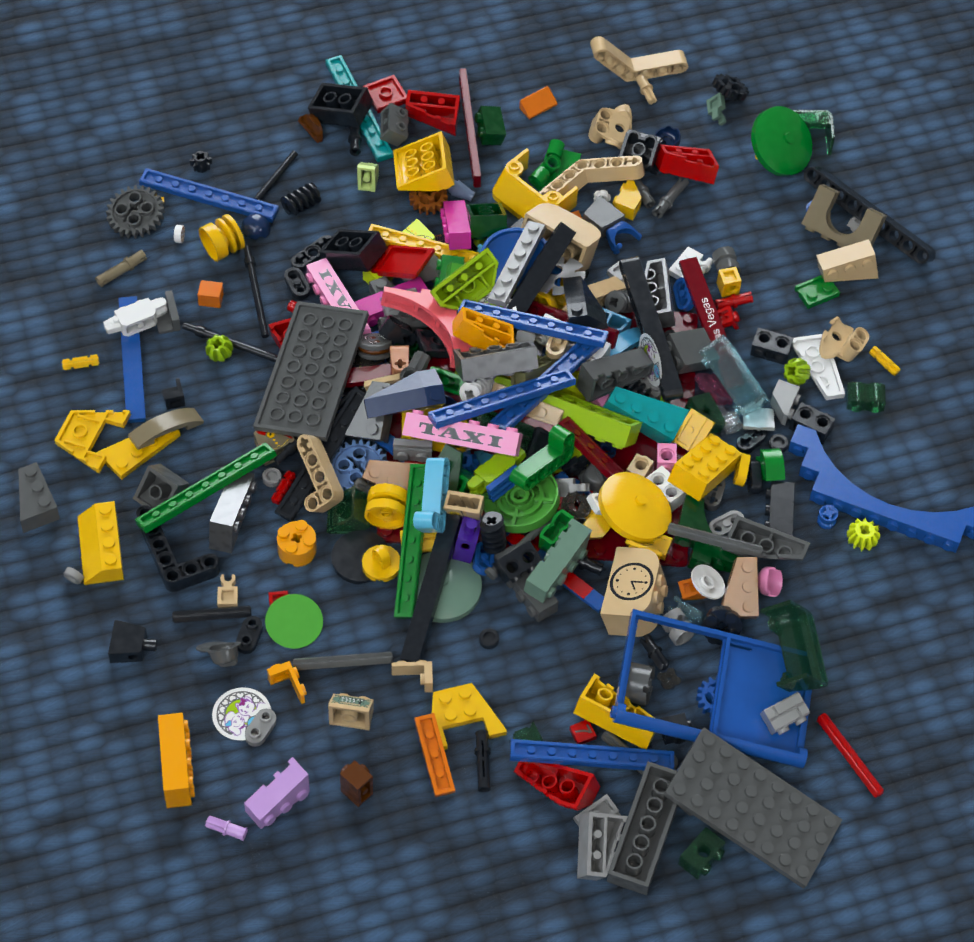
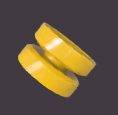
M387 483L372 486L368 491L364 518L373 526L382 529H398L403 527L407 490Z

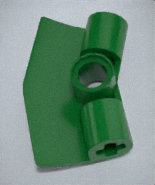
M550 140L544 161L528 177L530 184L540 192L566 169L580 160L581 153L564 150L565 144L560 140Z

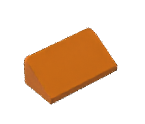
M546 86L521 99L519 109L528 119H531L556 106L558 103L550 88Z

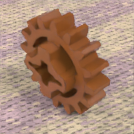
M447 190L411 191L409 193L410 206H413L414 211L419 209V214L424 211L426 215H429V212L435 215L436 210L440 212V208L443 207V201H448Z

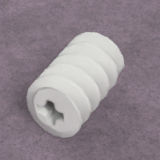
M482 378L477 379L473 383L465 382L459 391L461 400L465 401L490 393L494 385V379L487 380Z

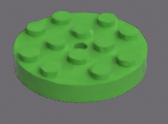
M552 474L528 491L515 485L495 502L489 499L487 491L481 494L484 496V513L490 511L500 513L504 518L505 531L509 533H527L542 527L555 515L560 503L558 485Z

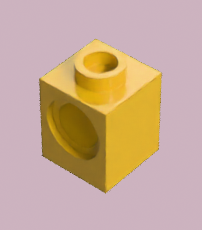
M732 267L719 270L716 284L721 297L739 294L742 281L737 268Z

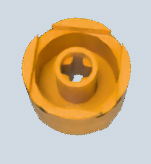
M306 521L289 522L278 529L277 547L280 559L286 564H293L295 567L305 566L314 559L317 551L316 533Z

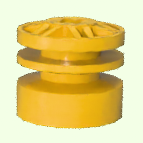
M229 214L217 218L215 225L209 222L199 228L201 242L209 256L216 262L228 257L229 251L235 253L237 250L245 247L243 234L236 221Z

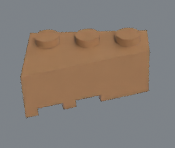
M369 460L361 478L365 482L368 481L374 485L383 483L394 484L408 490L410 464L417 463Z

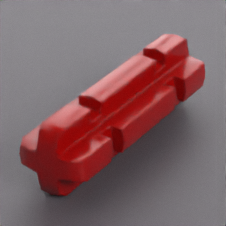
M288 470L284 474V478H282L275 490L276 492L271 497L274 504L279 505L288 492L291 483L296 478L294 472Z

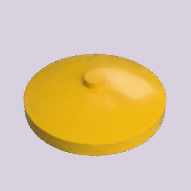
M621 472L610 476L601 486L598 494L599 508L605 521L615 532L629 540L648 543L659 539L667 531L672 518L671 508L664 493L652 481L639 474Z

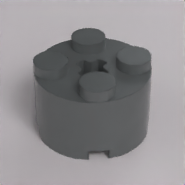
M631 662L625 694L631 703L644 706L649 704L653 690L652 679L654 680L655 667Z

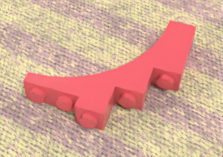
M384 286L381 306L407 313L430 327L445 345L450 359V367L455 368L453 349L467 352L472 347L453 335L452 321L457 316V310L440 307L431 295V290L421 289V293Z

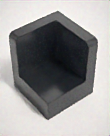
M179 378L175 379L176 387L162 390L167 410L185 406L184 393Z

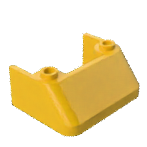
M527 148L506 164L492 189L493 199L501 203L505 209L518 219L524 218L528 211L542 203L554 204L569 212L577 206L578 188L576 186L564 196L557 191H549L541 195L518 177L528 169L529 150Z

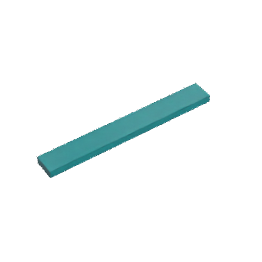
M342 55L325 60V64L336 84L358 86ZM369 109L360 126V131L377 163L394 158L393 151L388 142L380 139V127Z

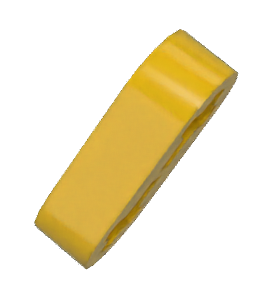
M742 453L735 468L733 484L741 487L744 486L751 455Z

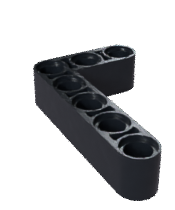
M149 505L140 506L136 511L137 517L153 508ZM161 526L148 533H145L140 528L165 588L168 591L177 592L218 576L220 569L216 555L209 553L177 564Z

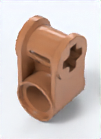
M409 345L390 346L392 375L401 373L405 367H408Z

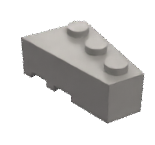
M587 812L579 816L577 879L597 881L607 877L615 854L614 850L617 842L620 840V833L628 816Z

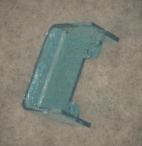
M724 334L699 351L703 356L701 361L704 366L714 371L733 399L735 405L732 407L738 415L746 416L771 402L737 350Z

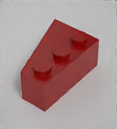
M408 90L406 98L408 117L456 136L460 95Z
M660 144L655 162L659 172L709 184L715 183L719 164L711 150Z

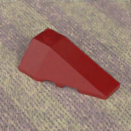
M519 761L514 770L516 775L559 806L577 811L592 805L600 789L594 774L559 764Z

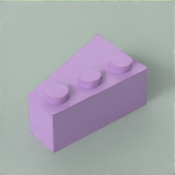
M293 757L288 761L290 765L282 773L277 771L273 775L275 779L267 787L263 784L244 803L245 812L260 829L271 825L276 820V817L282 813H287L293 804L304 800L310 792L308 773Z

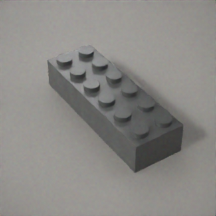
M647 762L607 874V882L644 895L648 894L678 808L676 803L663 795L677 772L676 770Z

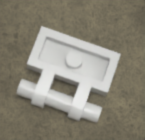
M687 247L668 270L669 275L676 279L683 277L678 264L680 260L697 257L703 275L711 269L714 261L712 258L702 261L703 254Z

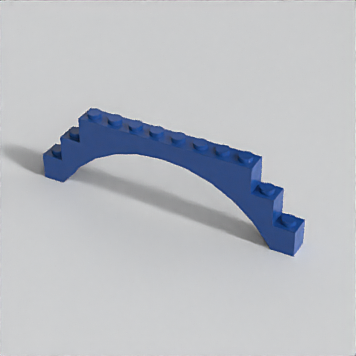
M800 424L797 425L790 441L788 452L804 457L799 476L806 480L815 481L809 500L818 505H832L838 511L847 513L854 518H866L869 522L873 521L874 525H880L890 531L905 534L907 537L916 538L924 541L926 544L935 545L954 553L958 549L962 535L974 540V506L957 511L925 512L909 510L877 499L851 483L835 467L825 453L816 430Z

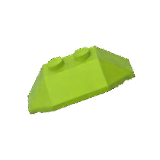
M487 247L437 284L430 293L440 307L453 310L459 309L463 299L478 302L492 291L495 285L499 262Z

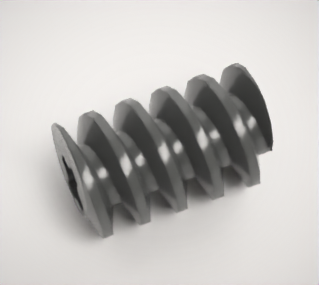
M614 290L607 294L604 302L606 309L618 314L634 312L627 290Z

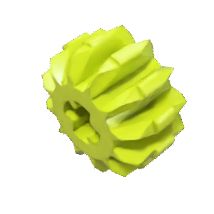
M866 518L863 519V522L857 519L855 523L849 525V530H847L848 544H853L854 549L859 547L861 552L864 548L870 551L872 547L878 544L880 539L878 526H873L874 522H867Z

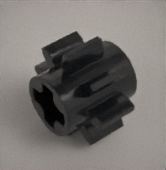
M198 151L192 154L190 166H193L194 171L203 173L210 170L212 157H209L208 152Z

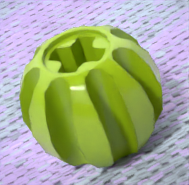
M214 335L213 338H209L206 342V354L214 362L218 360L219 362H224L226 358L231 357L233 344L227 336Z
M792 358L784 366V378L791 384L802 385L811 376L810 365L802 358Z

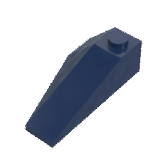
M436 369L417 371L364 399L367 419L412 412L413 409L424 410L442 407L446 404L443 384Z

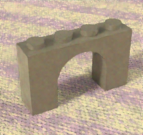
M825 184L819 185L801 223L806 226L805 229L813 233L815 231L820 233L821 237L830 241L832 239L836 241V245L840 247L868 239L873 246L887 215L873 208H868L859 227L853 233H841L834 228L830 218L832 207L840 192Z

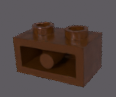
M355 760L350 765L347 764L342 768L340 772L341 792L359 807L373 794V776L364 764H359Z

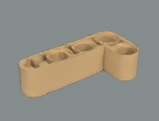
M303 434L297 439V448L316 491L305 498L304 506L309 512L324 513L343 500L344 492L322 441L318 437Z

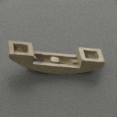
M194 408L176 409L148 420L130 432L128 437L137 450L154 444L155 438L183 427L187 430L204 424V421Z

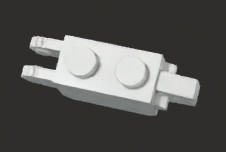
M163 297L151 301L149 298H146L128 306L120 307L114 311L115 316L103 322L104 328L108 334L121 331L124 336L129 337L154 327L157 324V318L167 313V302Z

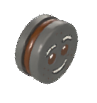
M379 333L364 334L359 342L358 355L367 360L389 358L392 340L385 339Z

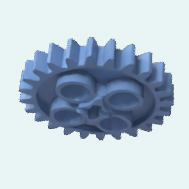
M360 439L359 444H356L355 440H352V445L345 442V448L340 447L339 452L336 453L331 461L343 492L346 493V497H349L352 493L354 499H356L358 494L364 498L363 490L356 489L353 481L362 477V473H364L369 460L388 461L387 455L383 454L382 448L378 449L376 443L371 446L368 440L366 444H363L362 439ZM344 466H347V467H348V468L345 469V470H342V469H341V468L344 467Z

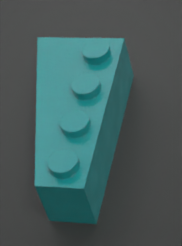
M620 387L613 389L603 405L606 409L643 422L640 433L657 443H671L689 411L688 409Z

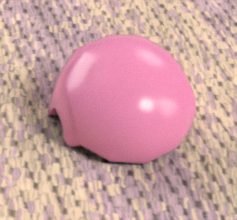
M766 566L758 573V590L765 596L777 597L782 589V572L775 567Z

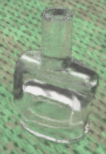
M722 403L716 405V409L720 413L716 421L726 434H733L743 428V423L740 421L736 411L727 412Z

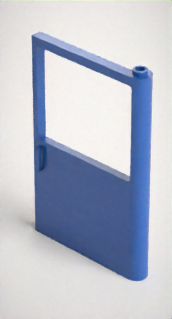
M633 609L631 611L615 706L612 705L610 711V718H613V723L691 742L695 741L701 729L626 711L624 700L638 620H644L722 640L709 725L710 732L745 755L798 768L805 766L808 755L807 748H804L808 716H806L807 721L798 726L793 723L788 726L790 730L781 735L777 732L772 735L760 713L797 692L800 693L809 709L818 655Z

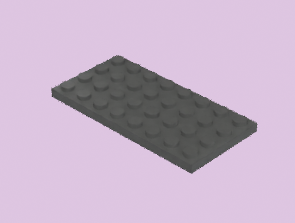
M297 301L253 425L254 430L295 437L305 434L318 437L321 441L328 440L359 347V342L369 317L368 311Z
M704 727L663 793L665 797L803 889L807 886L842 822L841 818Z

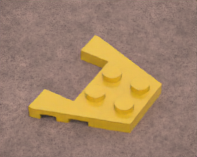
M71 410L54 440L55 444L95 472L100 473L107 458L106 455L91 451L105 424L124 428L131 413L129 410H123V412H114L113 410H106V412Z
M473 683L433 692L431 713H435L444 750L447 749L448 745L443 730L483 721L486 731H488L489 739L507 735L506 728Z

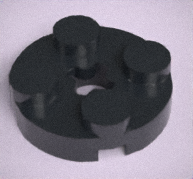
M728 606L713 607L702 619V626L736 635H740L742 630L740 615ZM719 622H723L724 625H727L723 629L716 627L719 626ZM705 636L709 643L722 645V640Z

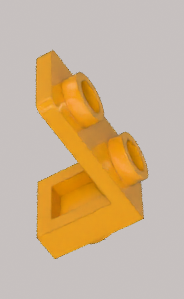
M290 661L275 664L267 669L270 685L290 678L300 703H305V695H307L305 686L299 683L298 670L296 667L292 668Z

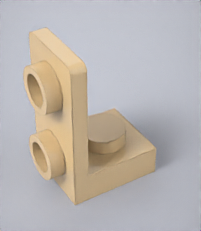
M397 661L391 663L392 675H420V685H424V691L433 692L432 661Z

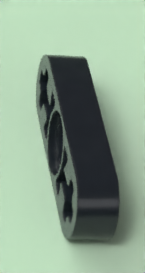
M324 235L294 255L291 259V268L296 267L304 272L307 270L306 265L321 260L322 257L319 251L332 236ZM311 251H315L318 253V255L312 257L309 256L308 253Z

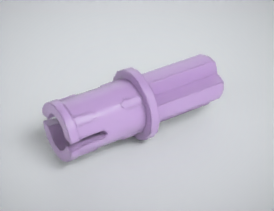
M209 816L205 824L206 828L223 833V836L229 835L241 841H244L248 831L247 828L235 825L230 820L224 821L213 816Z

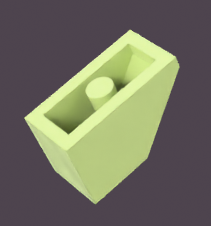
M360 162L357 166L358 190L375 192L379 177V164Z

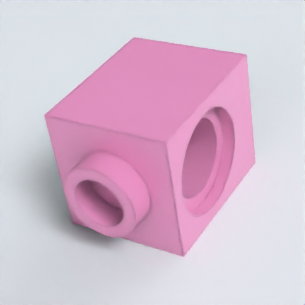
M657 443L656 470L663 466L671 473L674 464L677 462V444Z

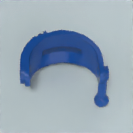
M622 220L606 230V237L614 254H619V249L623 247L621 243L617 245L615 243V236L617 234L628 233L637 240L642 238L641 233Z

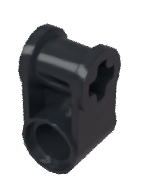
M390 315L378 331L385 339L392 340L400 345H409L410 347L416 341V336L412 332L410 325Z

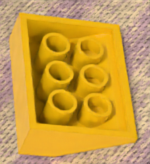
M442 131L393 150L398 190L440 191L455 185L450 147Z

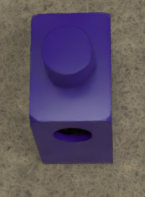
M463 517L452 559L471 564L480 532V520ZM462 544H468V549L462 548Z

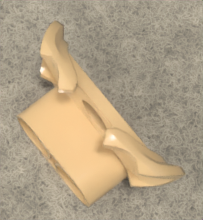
M623 104L615 109L601 108L592 120L588 135L589 139L594 143H601L605 139V143L616 146L621 150L626 132L629 129L632 130L630 106ZM615 126H621L623 132H618Z
M837 316L829 322L832 325L829 331L824 330L822 334L819 353L821 358L824 359L838 357L850 362L865 347L869 340V333L862 327L854 330L852 327L843 324ZM832 334H836L839 337V341L835 340Z

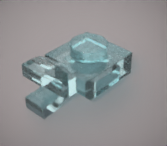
M675 595L673 600L678 602V606L675 608H680L689 621L694 622L696 620L701 622L704 617L703 612L686 602H682ZM669 605L667 610L670 611L675 608Z

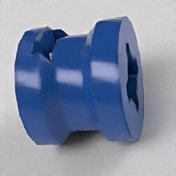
M832 505L822 506L817 517L818 525L824 529L833 528L837 521L838 510Z

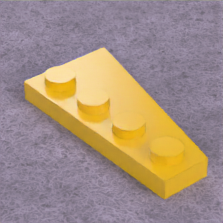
M175 430L155 438L154 444L139 450L127 438L97 453L106 455L107 461L105 464L122 480L181 435L179 430Z

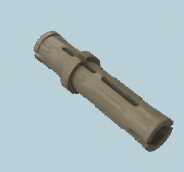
M139 250L134 255L125 257L122 262L95 277L96 282L100 287H103L129 270L132 271L135 266L147 260L146 254L143 250Z

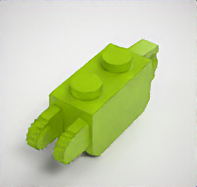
M520 447L519 457L495 453L488 461L474 470L475 476L467 483L470 489L469 493L483 494L487 491V485L516 464L518 466L526 457L525 451Z

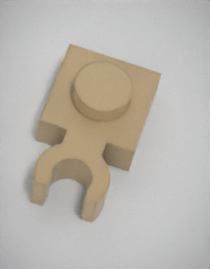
M222 574L220 580L223 587H218V608L238 606V586H234L236 584L235 575L232 574L230 581H225L224 574Z

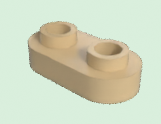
M550 336L546 344V355L551 359H559L564 355L569 340Z

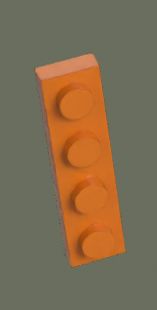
M435 713L415 717L414 721L434 796L439 797L455 793Z

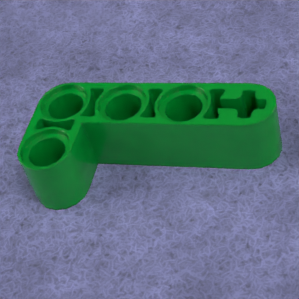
M559 424L553 426L549 432L548 445L515 467L509 476V481L525 491L530 490L572 458L575 434Z

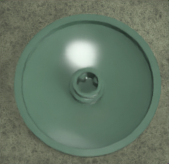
M431 552L421 556L417 599ZM451 557L433 622L447 623L457 621L467 616L477 606L482 592L481 576L474 571L472 562L469 564L452 559Z

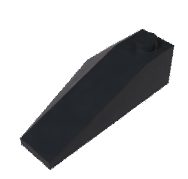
M581 276L562 278L569 323L596 329H607L606 313Z

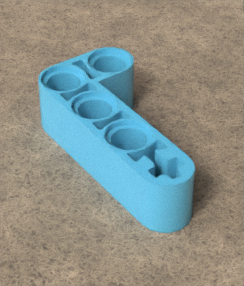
M427 458L422 511H416L413 517L415 529L423 533H443L445 530L446 511L443 507L449 487L450 461L448 458Z

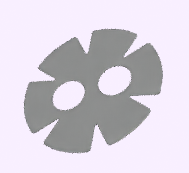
M561 257L556 266H561L562 272L557 275L550 274L539 292L547 294L553 288L552 295L565 294L564 286H556L554 281L557 278L581 276L584 280L585 271L574 272L582 268L583 265L573 258H570L564 264V257Z

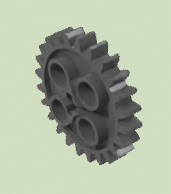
M137 185L134 186V189L127 186V191L120 189L122 194L115 193L116 199L110 198L111 204H107L108 210L106 214L108 217L106 218L111 229L113 228L115 233L119 232L121 237L126 234L127 239L131 235L136 239L137 235L140 234L143 238L145 232L150 235L151 229L156 231L155 225H161L160 220L164 219L163 213H165L161 196L157 195L156 191L152 192L150 187L145 190L144 185L140 189L137 188Z

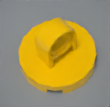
M375 545L364 553L362 569L364 574L372 581L383 580V582H388L399 573L400 555L391 546Z

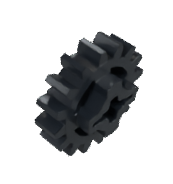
M717 74L712 82L717 92H721L724 98L734 101L736 99L740 102L742 100L745 101L749 93L748 88L744 87L745 84L741 83L739 78L731 77L727 74L725 76Z

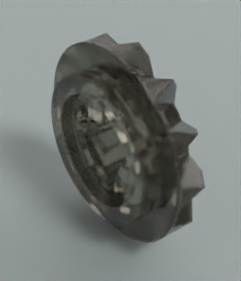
M575 491L571 494L568 492L561 502V510L563 509L574 516L575 520L587 517L592 509L584 492L578 493ZM575 500L580 504L578 510L573 505Z

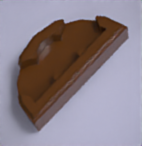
M309 113L300 116L298 122L317 143L322 142L323 130L319 119Z

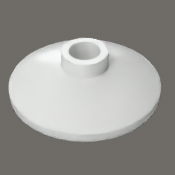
M701 564L692 570V583L701 595L713 600L719 599L724 595L725 583L715 569Z

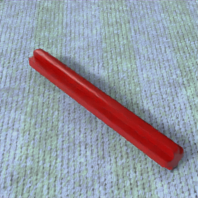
M826 713L818 716L817 722L875 798L882 795L884 789Z

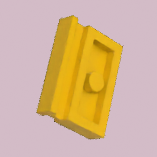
M691 408L672 442L690 451L709 435L715 422Z

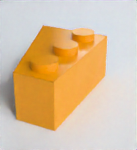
M462 307L452 321L453 335L470 346L477 347V349L486 350L489 345H500L502 348H505L506 344L514 343V327L512 324Z

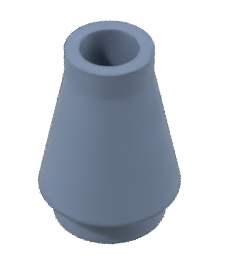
M454 179L455 185L451 186L448 192L451 196L471 202L475 192L460 180L456 181Z

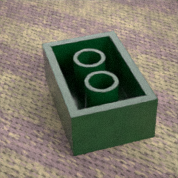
M501 203L465 204L471 238H474V240H483L485 237H490L495 232L507 228V214Z

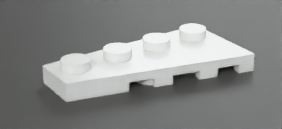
M822 334L793 338L792 347L799 358L804 359L810 365V375L826 400L844 398L845 391L834 358L824 359L820 356L819 347Z

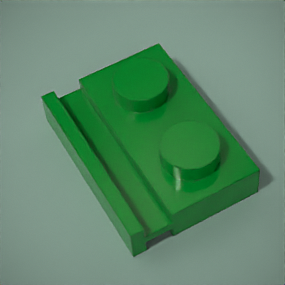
M822 275L798 284L794 289L795 292H798L800 299L807 309L839 297L840 291L833 282H824Z

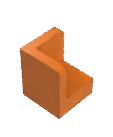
M201 280L197 294L198 304L200 306L221 308L224 296L223 283Z

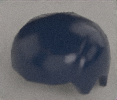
M668 125L665 128H660L655 133V136L661 137V140L666 141V145L679 146L681 134L678 128L675 129Z
M250 214L242 221L243 234L253 240H257L259 237L266 238L271 231L268 220L261 214Z

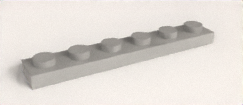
M532 221L527 222L488 296L489 304L502 307L507 306L546 230L545 224Z

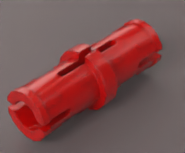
M751 291L738 295L730 294V297L715 299V307H717V310L727 306L738 308L739 305L753 303V296Z

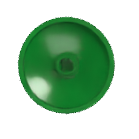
M782 106L769 108L760 113L755 119L751 132V141L754 153L762 166L772 174L782 177L792 176L801 172L809 163L812 155V139L804 120L793 110Z

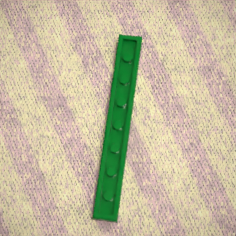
M266 442L137 517L135 519L136 524L145 533L150 532L277 456L275 450Z
M410 464L394 617L398 619H412L417 602L424 533L415 529L413 517L416 511H422L425 464Z

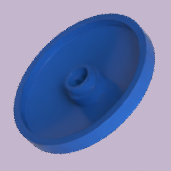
M524 228L502 229L492 234L484 242L481 251L488 247L499 262L495 283ZM543 237L515 289H517L547 241Z

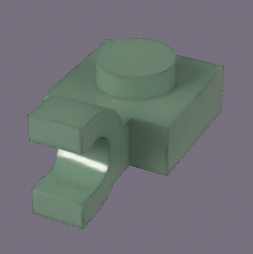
M719 92L706 100L708 114L712 116L713 121L718 120V124L722 126L726 123V118L722 113L726 106L724 95H721Z

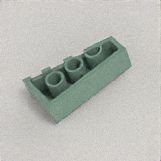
M573 518L568 523L567 532H561L555 546L549 548L543 561L538 563L526 580L523 591L541 603H544L547 598L551 599L557 590L556 587L563 585L569 572L572 573L577 567L579 559L583 560L588 553L586 548L592 530Z

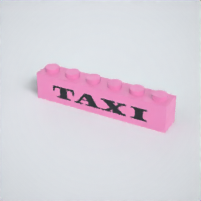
M327 258L306 265V280L309 284L312 283L313 291L316 296H320L322 305L359 310ZM366 323L363 335L371 333L368 323Z
M414 409L412 413L406 412L402 432L404 436L519 457L523 434L518 433L516 428L507 427L506 430H501L499 425L488 423L487 427L480 426V422L469 420L468 423L460 421L436 429L428 416L424 415V411Z

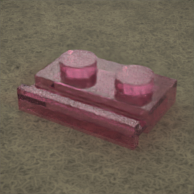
M698 373L694 379L698 383V387L708 395L710 402L714 405H732L735 401V398L714 373L711 375L709 373Z

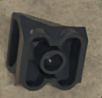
M629 129L625 134L619 157L640 156L643 161L644 170L657 175L658 168L655 162L660 144L666 145V141L661 140V137Z

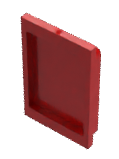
M388 245L387 250L375 263L371 272L384 277L415 279L431 259L435 249Z

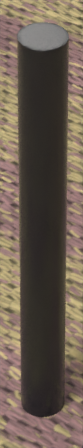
M292 151L253 199L262 200L298 156L296 151Z

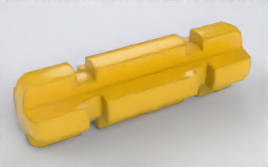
M874 346L869 351V354L876 358L893 376L900 372V368L881 352L878 347Z
M97 354L90 355L88 358L87 356L72 358V360H62L63 370H70L71 367L77 369L89 367V365H99Z

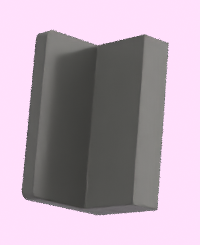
M172 290L165 292L167 313L157 318L156 325L159 334L181 330Z

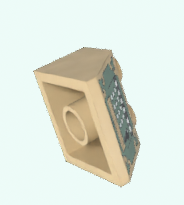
M345 693L332 695L328 705L330 725L370 730L374 710L373 699L365 696L353 697Z

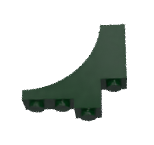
M686 495L681 507L678 524L712 533L705 517V500L697 501L693 497ZM679 536L674 537L673 543L679 544L682 547L692 548L687 566L691 569H694L697 565L704 564L715 570L730 573L734 560L740 557L722 550L721 547Z

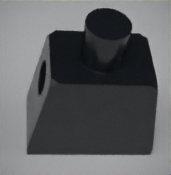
M119 620L114 621L108 651L110 663L143 661L145 651L156 652L157 640L147 639L145 627Z

